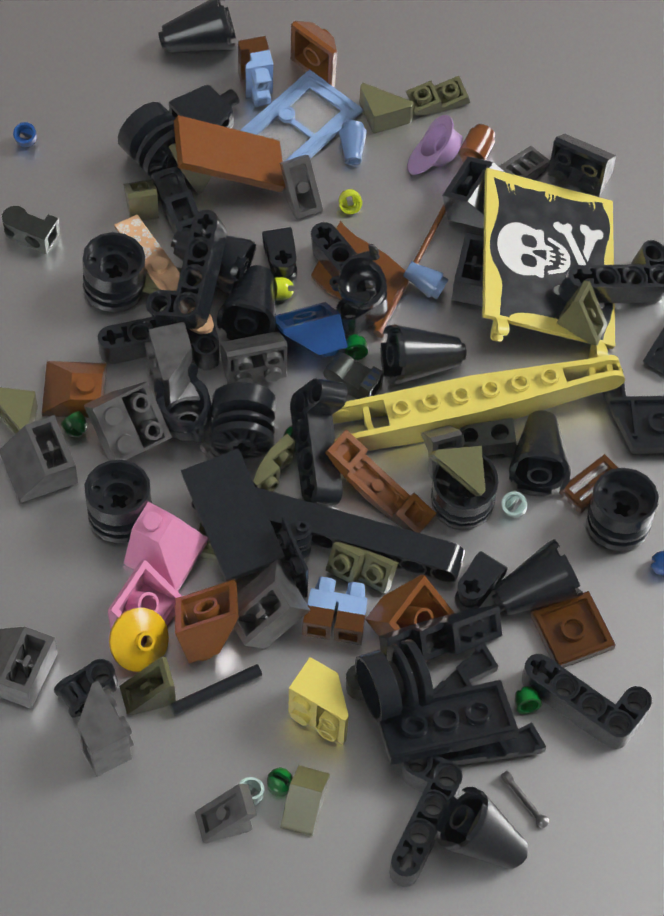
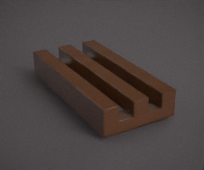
M604 454L571 479L568 485L559 491V494L562 497L566 496L568 498L567 502L571 506L574 504L576 511L581 514L589 507L592 493L582 501L580 499L594 489L595 483L602 474L618 467ZM604 465L608 467L575 494L572 492L574 488Z

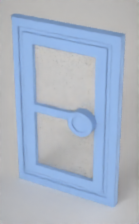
M309 69L240 131L280 140L282 161L302 155H308L311 159L339 134L341 125L344 122L354 120L364 110Z

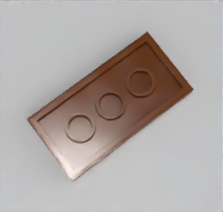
M180 115L175 118L174 130L179 169L276 192L284 190L285 183L279 164L283 162L280 140Z

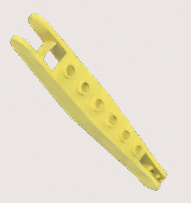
M604 355L590 359L470 375L346 401L345 405L332 415L333 424L363 419L366 431L352 433V435L369 451L424 442L421 436L422 432L444 426L460 429L475 423L508 418L515 420L536 411L546 410L596 393L614 390L625 382V377L619 359L615 355ZM388 417L390 426L374 429L371 418Z

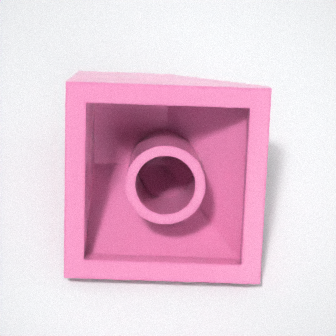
M147 502L131 530L124 564L135 570L141 560H146L179 592L209 540L175 515Z

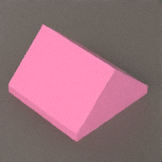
M141 560L108 609L110 629L121 614L138 607L155 611L168 626L175 616V599L182 597V595L146 560ZM144 636L141 639V645L143 647L147 642V636Z

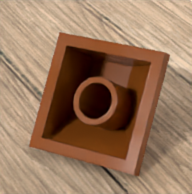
M294 21L291 24L290 59L304 70L308 71L310 69L331 86L335 87L337 49L334 37L326 29H321L313 22Z
M47 361L42 416L68 417L77 411H81L85 418H89L84 405L105 395L107 363Z
M420 575L384 595L365 620L377 635L381 636L406 626L454 614V611L426 576Z
M235 579L175 599V634L188 663L205 661L219 654L238 620L237 583Z

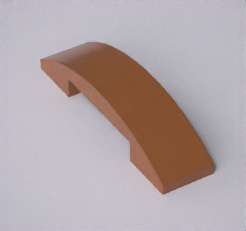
M346 429L326 451L329 459L344 478L377 510L403 529L420 533L437 513L415 492L409 495L366 455L369 450Z

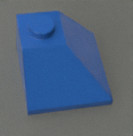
M326 302L276 315V328L318 355L330 357L340 352V349L347 348L341 315Z

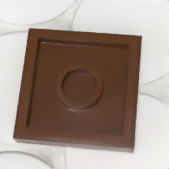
M589 591L584 592L578 598L555 603L531 612V618L550 658L563 668L615 649L616 644Z

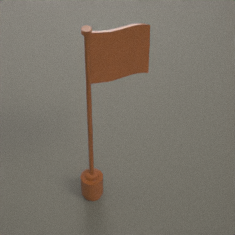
M477 124L469 130L458 152L463 163L468 156L483 160L487 159L495 144V132L489 126ZM444 204L413 261L416 264H419L446 213ZM340 221L336 229L355 252L359 254L369 251V243L353 234ZM379 250L380 258L374 262L382 268L387 280L388 312L383 319L373 324L375 326L373 334L383 338L385 335L383 331L409 280L403 277L405 270L386 253ZM318 261L311 277L322 289L341 301L342 297L339 292L334 291L330 286L329 282L332 276Z

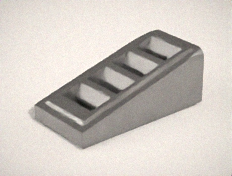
M529 146L499 165V167L505 173L535 180L549 168L550 160L534 147ZM526 159H529V160H530L532 163H534L536 166L532 165V164H531L529 161H527Z

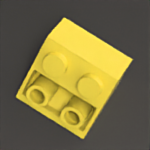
M309 657L289 687L288 713L297 723L303 726L308 724L317 729L324 739L330 742H335L336 740L344 745L347 740L349 714L339 675L334 670Z

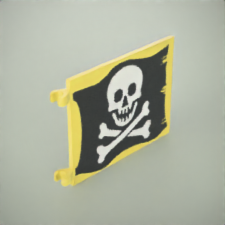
M486 168L484 184L482 317L493 320L490 338L493 341L502 342L503 336L508 335L509 324L588 343L557 324L567 303L560 297L558 288L570 268L575 265H614L613 201ZM599 303L608 325L598 345H591L588 359L608 355L607 348L613 349L615 347V303Z

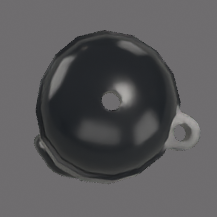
M373 244L368 245L369 251L352 255L346 259L340 268L339 276L332 277L329 282L332 289L338 291L343 301L352 308L360 310L372 309L382 302L387 292L386 277L382 268L374 262L380 258L378 248Z
M193 362L188 367V376L199 397L191 396L178 399L166 407L164 384L158 378H155L153 388L156 392L155 400L171 436L181 441L195 440L196 442H202L212 422V403L206 385L197 377L198 367Z

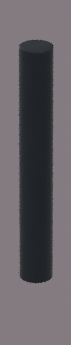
M258 664L171 703L170 708L176 716L262 676V671Z

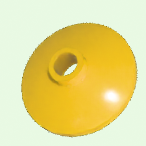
M142 607L132 608L121 614L114 622L109 636L110 652L114 660L124 669L133 672H140L160 657H163L169 642L168 628L163 618L155 611ZM144 636H147V642L145 646L142 647L141 639Z

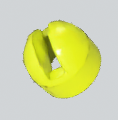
M353 189L342 191L338 200L341 210L346 214L357 213L362 207L360 194ZM351 196L353 205L348 206L347 197Z
M275 277V301L288 300L294 293V291H288V286H294L293 283L287 278Z

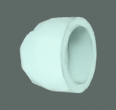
M512 491L503 497L502 508L508 516L520 517L527 510V500L520 492ZM520 499L522 501L514 512H511L510 510Z
M255 777L242 779L239 784H248L251 795L255 791L258 792L252 796L254 806L258 805L264 796L263 783Z

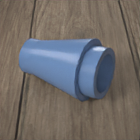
M346 121L339 130L345 163L348 165H358L362 162L367 130L360 121Z
M411 261L403 275L428 298L432 296L435 299L439 297L449 280L443 276V272L416 264Z

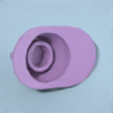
M442 115L436 118L412 152L407 164L408 171L412 175L424 173L431 166H445L458 154L463 137L453 129L454 124L450 116Z

